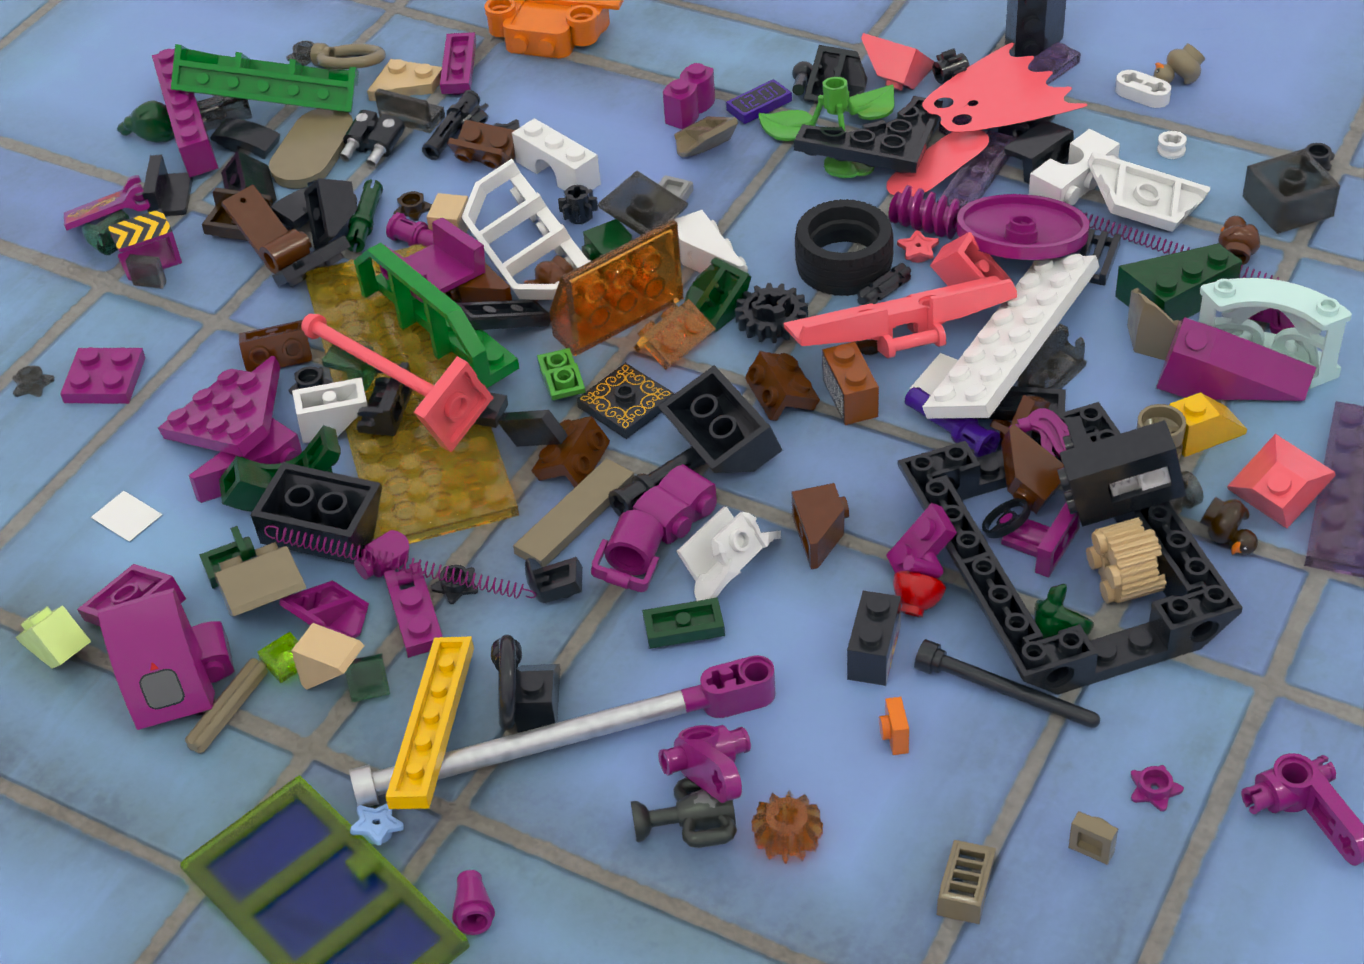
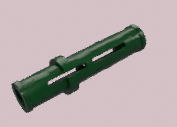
M372 179L364 183L357 210L349 220V233L346 239L351 246L348 248L351 252H353L356 243L358 244L356 253L363 251L367 236L372 233L373 217L383 192V186L377 180H375L373 188H371Z

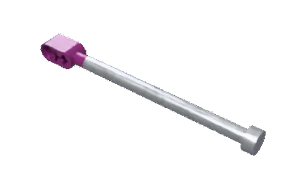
M749 656L709 667L702 673L700 678L701 684L445 752L438 780L704 709L711 717L725 718L766 707L773 702L776 695L774 665L771 660L764 656ZM368 764L349 770L358 806L370 807L379 804L378 796L387 793L395 766L371 772L370 765Z

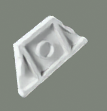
M1092 151L1088 159L1090 170L1110 213L1173 232L1205 200L1210 191L1208 186Z

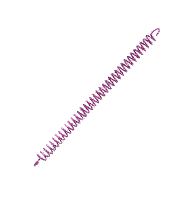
M1093 214L1090 215L1089 224L1093 218ZM1097 216V217L1095 218L1094 225H1093L1092 227L1089 226V228H1093V227H1094V228L1096 229L1095 226H1096V223H1097V221H1098L1099 216ZM1104 217L1102 218V220H1101V222H1100V226H1099V228H1098V229H1100L1101 232H1102L1101 226H1102V224H1103V222H1104ZM1110 220L1107 221L1106 227L1103 231L1107 232V227L1110 223ZM1115 221L1113 222L1112 227H1111V230H1110V232H1109V233H1111L1112 236H1114V235L1112 234V230H1113V228H1114V226H1115V223H1116ZM1121 223L1118 225L1117 232H1116L1117 234H1118V232H1119V230H1120ZM1127 225L1124 226L1121 235L1123 240H1126L1128 238L1129 242L1134 240L1135 244L1139 242L1141 246L1145 244L1146 248L1150 246L1152 248V243L1155 239V235H1153L1150 245L1147 246V240L1150 235L1149 233L1146 236L1145 242L1141 244V239L1143 237L1144 231L1141 232L1140 239L1137 242H1135V237L1138 233V229H1136L1133 239L1130 240L1129 236L1133 228H1130L1128 236L1124 238V233L1126 231ZM1159 237L1157 245L1154 248H1152V250L1157 247L1158 252L1162 250L1164 254L1167 252L1168 254H1170V248L1172 246L1173 241L1170 242L1167 251L1164 252V246L1167 242V239L1164 240L1162 248L1158 250V245L1161 240V237ZM1176 243L1173 253L1176 252L1178 243ZM1184 244L1182 245L1180 252L1183 251ZM1249 266L1247 267L1246 272L1242 278H1246ZM1255 268L1253 269L1252 274L1249 278L1253 277Z
M266 526L264 529L265 534L268 537L275 539V537H271L266 533V529L268 527L277 528L276 540L278 543L283 540L284 544L290 542L291 546L296 544L298 547H301L303 545L304 549H307L310 546V549L312 551L317 549L318 552H321L323 550L325 554H327L330 551L331 555H334L337 552L338 557L344 555L345 558H348L350 556L352 560L356 559L357 557V560L359 562L364 559L365 563L371 561V564L374 565L377 562L379 567L384 564L385 568H388L391 565L392 570L396 569L397 567L399 571H402L404 569L406 573H408L411 570L413 575L416 574L418 571L419 576H422L425 573L426 578L430 577V575H432L433 579H436L438 577L440 581H442L445 578L447 583L450 582L452 579L453 584H456L459 581L460 586L464 585V583L466 582L467 587L473 585V588L476 589L479 586L481 591L484 590L486 587L488 593L493 589L494 594H497L500 590V594L502 596L507 591V596L511 597L514 592L515 599H517L520 596L522 589L530 591L534 594V597L526 595L527 598L536 597L535 592L523 588L524 584H522L520 592L516 597L515 591L517 582H515L514 588L509 596L510 581H508L507 587L504 593L502 594L503 579H501L500 586L498 590L495 592L496 577L494 578V582L492 584L491 589L488 591L489 575L487 576V580L483 589H481V580L483 575H480L479 582L477 586L474 587V580L476 575L475 572L473 574L472 581L468 586L467 580L469 571H467L465 580L461 584L462 569H460L458 579L456 580V582H454L455 567L453 568V572L449 581H447V571L449 567H446L445 574L443 578L440 579V570L442 567L441 564L439 566V571L436 577L434 578L433 570L435 563H433L432 570L430 574L427 576L426 570L428 561H426L423 573L420 574V559L417 570L415 571V573H413V564L415 560L414 558L412 559V563L409 570L406 571V563L408 560V557L406 556L404 565L400 570L399 562L401 559V555H399L398 562L396 566L393 568L392 562L394 558V553H392L389 565L386 566V557L388 554V552L386 551L384 555V560L382 564L379 565V556L381 550L378 551L376 561L372 563V556L374 553V548H372L370 558L366 562L365 555L367 552V546L364 549V555L362 559L359 560V551L361 547L360 545L358 546L356 556L352 558V550L354 547L353 543L350 548V553L346 557L345 550L347 547V542H345L342 554L339 555L338 549L340 546V540L337 543V549L334 553H332L331 551L334 539H331L330 548L327 552H325V544L327 541V537L324 538L322 549L318 550L320 535L317 537L316 546L314 547V549H312L311 543L314 536L313 534H311L309 545L305 547V540L307 536L306 532L303 536V542L299 546L298 539L300 536V531L297 532L296 541L294 544H292L291 538L293 535V529H291L289 540L287 542H285L284 540L287 531L286 527L284 528L283 537L280 541H278V527Z

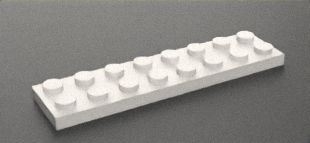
M1073 254L1062 258L1035 260L1015 286L1017 298L1003 302L922 406L926 418H990L1100 267L1096 255L1082 256L1081 254Z

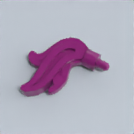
M1040 408L1033 411L1028 417L1017 420L1018 423L1015 425L1024 433L1032 430L1039 433L1041 446L1055 457L1052 452L1053 449L1061 459L1060 452L1066 451L1062 437L1069 435L1067 425L1057 414L1049 409Z

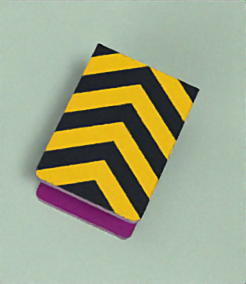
M162 209L108 227L118 251L122 252L118 254V258L128 280H134L182 263L173 231Z

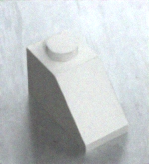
M362 377L292 390L303 444L311 442L323 425L336 429L338 437L358 417L359 409L367 406Z

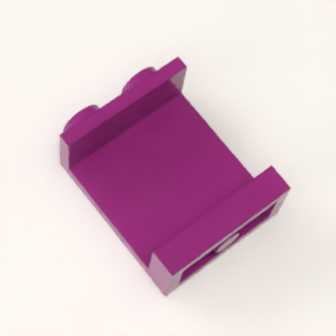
M443 217L432 222V245L406 258L390 249L443 293L485 273L484 245ZM380 266L382 275L389 280L387 270ZM410 290L411 295L423 303V300Z

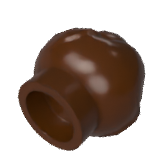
M1231 216L1226 219L1224 227L1220 230L1218 243L1241 259L1244 265L1249 262L1250 256L1255 254L1260 247L1261 242L1258 229L1252 224H1246V221L1240 216Z
M556 255L551 261H543L537 264L534 270L535 280H526L524 284H555L573 272L574 269L563 257Z

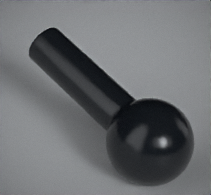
M798 62L792 70V76L795 79L792 91L795 95L799 96L804 93L813 67L810 62Z

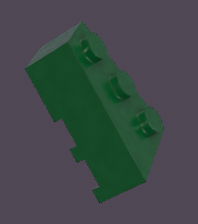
M1218 243L1120 265L1118 267L1115 297L1129 307L1131 291L1139 288L1141 294L1155 303L1173 321H1181L1184 317L1189 318L1200 312L1202 302L1201 286L1216 282L1219 279L1239 278L1242 260Z

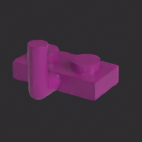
M931 503L886 554L895 573L898 571H911L933 578H940L943 575V567L937 555L957 533L943 507Z

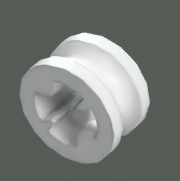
M1177 131L1163 132L1158 137L1159 145L1157 152L1162 157L1168 159L1180 158L1186 153L1187 137Z

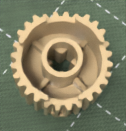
M1139 517L1095 529L1092 533L1093 546L1086 548L1089 566L1092 570L1098 569V573L1101 576L1100 592L1107 604L1111 602L1121 603L1163 591L1167 584L1165 574L1159 575L1157 569V556L1162 555L1161 545L1158 543L1154 530H1144V527H1141L1143 523Z

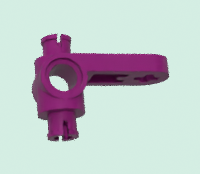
M710 725L693 726L682 730L674 741V747L659 750L658 758L664 774L669 776L681 771L689 780L719 802L724 803L741 797L742 783L734 762L736 754L750 751L751 742L748 732L743 727L729 731L724 725L715 727Z
M1284 754L1275 761L1273 768L1256 775L1255 785L1242 789L1241 796L1245 806L1248 807L1254 804V806L1249 807V811L1252 814H1257L1266 808L1272 813L1281 811L1299 812L1305 809L1348 863L1356 866L1364 862V825L1329 783L1336 779V770L1332 762L1323 765V763L1328 762L1329 758L1327 756L1321 755L1311 761L1308 757L1301 754Z

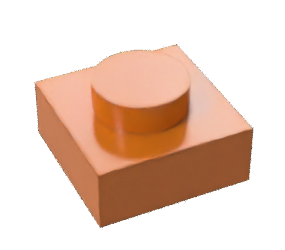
M902 697L886 698L885 715L879 716L882 740L889 739L892 755L909 753V725Z

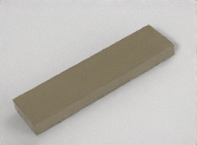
M606 458L513 545L514 554L524 560L534 558L542 567L547 566L610 506L609 492L616 488L622 489L630 484L635 476L634 472Z

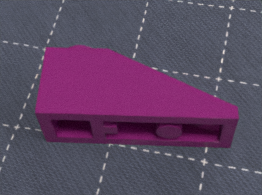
M272 418L269 436L243 458L262 464H279L289 461L302 453L298 434ZM220 452L188 475L196 499L200 503L221 497L219 479L237 455Z

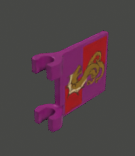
M139 175L128 178L122 190L64 212V226L66 230L124 208L136 211L147 210L150 204L148 200L144 201L142 195L143 188L141 184H138L141 182Z

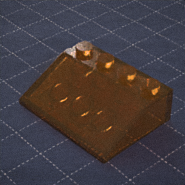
M673 219L561 276L549 310L552 333L563 346L570 348L574 356L684 299L677 222Z

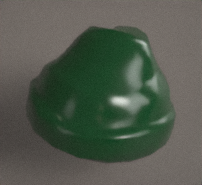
M155 100L145 102L135 108L117 127V131L122 135L127 136L133 132L147 141L156 143L167 142L175 138L166 105Z
M1066 584L1051 587L1045 600H1037L1035 603L1034 621L1043 634V639L1058 635V631L1079 624L1086 635H1089L1093 630L1094 622L1091 619L1063 606L1067 592Z

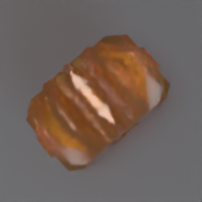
M788 790L783 798H779L772 792L769 803L759 802L756 808L757 814L753 815L751 821L752 831L754 832V842L757 848L765 849V854L769 860L777 855H781L782 860L786 864L790 856L795 855L803 861L806 851L816 852L819 845L818 839L823 834V822H821L820 810L817 804H809L806 794L795 799L790 790Z

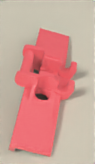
M995 275L910 294L904 298L877 304L870 303L783 323L786 331L801 346L872 339L877 340L878 351L886 358L895 357L897 351L932 343L938 347L946 345V333L941 324L1017 298V290L1010 279L1001 280ZM907 324L908 329L913 333L893 338V328L899 325Z

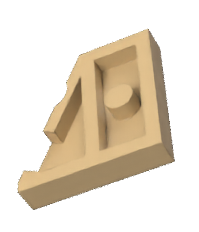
M390 59L367 90L369 101H378L379 94L395 92L396 98L433 94L440 84L442 67L426 63L407 62L401 59Z

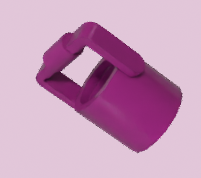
M629 510L622 513L609 542L602 539L592 561V576L625 589L637 592L647 591L660 559L655 554L664 535L661 523L654 516L644 511ZM604 554L607 562L614 569L600 566ZM646 573L645 578L643 580L633 577L635 575H642Z

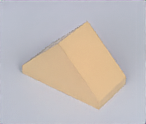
M312 623L291 650L301 685L308 690L344 674L365 645L360 640Z

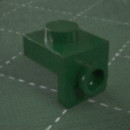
M238 526L230 528L234 542L199 554L212 589L218 587L213 573L221 570L219 563L239 555L243 562L257 557L250 537L242 538Z

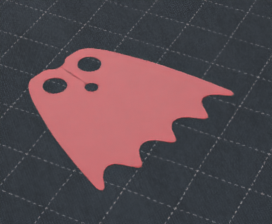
M1009 43L967 67L966 71L958 73L945 82L923 101L922 106L928 113L940 116L941 125L948 131L968 132L1036 120L1080 109L1088 104L1064 101V97L1072 90V87L1048 86L1046 81L1053 72L1030 71L1028 65L1034 59V56H1010L1009 51L1014 43ZM940 98H951L954 101L947 108H937L934 105V102ZM978 101V104L976 106H969L968 102ZM966 114L972 117V121L965 125H956L952 122L953 118L958 115Z

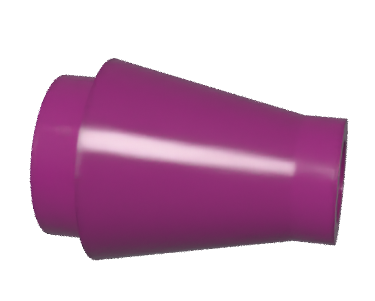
M466 870L457 877V890L452 920L464 934H481L490 928L495 916V910L482 882V875L475 870Z

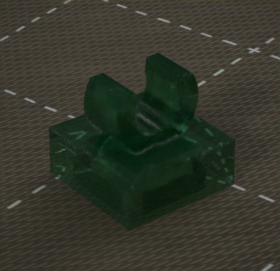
M382 653L356 658L345 671L351 702L390 694V686Z

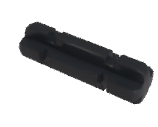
M899 263L891 271H887L871 282L869 286H865L857 293L858 303L862 305L876 304L879 300L899 288V285L908 282L911 279L910 267H906L904 263Z

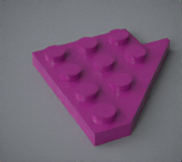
M271 356L252 372L228 369L219 374L216 382L208 388L195 393L191 402L168 415L167 421L158 427L163 438L244 457L269 436L281 369L276 357Z

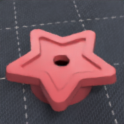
M918 230L910 238L897 241V245L905 250V259L916 263L933 259L932 248L939 244L938 238L925 237Z

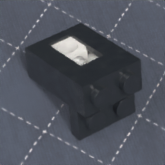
M1080 416L1065 420L1069 435L1062 437L1066 451L1060 452L1064 467L1057 469L1063 491L1071 490L1064 492L1070 514L1078 512L1082 527L1187 496L1177 450L1165 420L1089 443Z

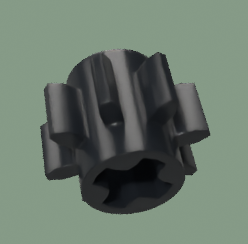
M955 48L936 55L938 61L933 63L932 70L936 81L942 84L958 73L966 71V68L970 65L967 57L963 53L956 54Z
M583 185L568 187L564 191V198L558 199L559 212L563 213L564 220H569L573 224L587 223L593 218L592 211H598L597 197H593V190H588Z

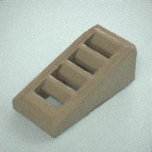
M959 840L953 841L937 899L938 916L980 924L996 848ZM960 854L981 858L984 861L980 862L961 858ZM957 866L981 870L979 874L957 869ZM960 878L964 880L978 882V884L973 885L963 883L959 881H954V879ZM953 889L967 893H972L975 895L974 897L952 893L951 891Z

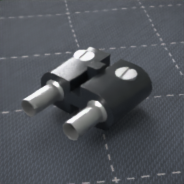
M361 110L343 137L346 145L339 155L340 159L347 162L354 151L366 153L368 149H371L372 153L366 163L372 168L376 167L382 156L388 157L406 129L404 122L393 115L382 114L381 118H379L374 111Z

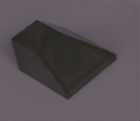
M639 171L634 172L598 203V208L649 241L688 206L686 201Z

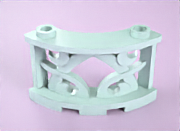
M1265 278L1219 279L1216 282L1201 286L1200 323L1221 329L1315 366L1316 370L1309 389L1339 378L1341 366L1337 364L1345 325L1346 322L1351 320L1352 313L1340 305L1337 300L1301 285ZM1269 308L1278 309L1288 317L1295 328H1286L1277 334L1263 332L1259 324L1248 318ZM1216 311L1222 312L1224 317H1216ZM1321 330H1327L1325 337L1319 335Z

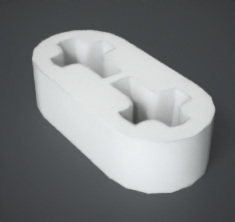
M1135 70L1121 71L1116 77L1115 90L1123 98L1153 108L1165 107L1170 102L1171 85L1164 80Z

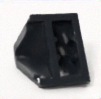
M819 45L804 95V101L818 103V96L823 95V81L830 77H842L847 80L849 97L864 93L868 79L858 52Z

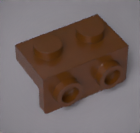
M759 351L745 376L747 383L770 420L777 421L786 406L814 410L820 401L812 387V383L806 378L799 367L798 361L790 354Z
M592 416L572 421L568 419L559 423L568 436L562 444L547 445L540 451L539 459L531 470L539 481L566 476L575 488L595 469L610 440Z

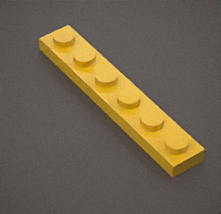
M472 636L440 637L433 640L385 796L388 809L430 808L474 651Z

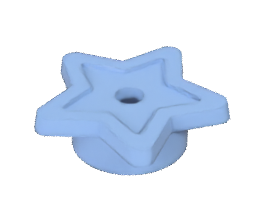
M387 803L376 809L360 805L356 810L359 820L351 826L350 834L360 835L369 844L381 845L392 837L393 832L404 830V824L392 816L393 809H388Z

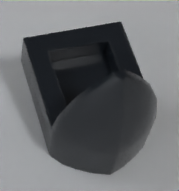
M577 557L542 567L534 558L526 559V580L529 588L536 593V599L539 602L548 603L582 592L583 567Z

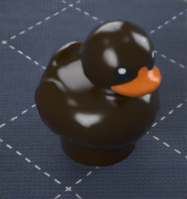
M1215 497L1200 520L1201 524L1208 527L1210 538L1217 543H1227L1230 541L1232 555L1235 553L1249 555L1258 546V539L1255 533L1248 529L1238 530L1242 520H1247L1250 515L1244 504L1236 499L1224 502Z

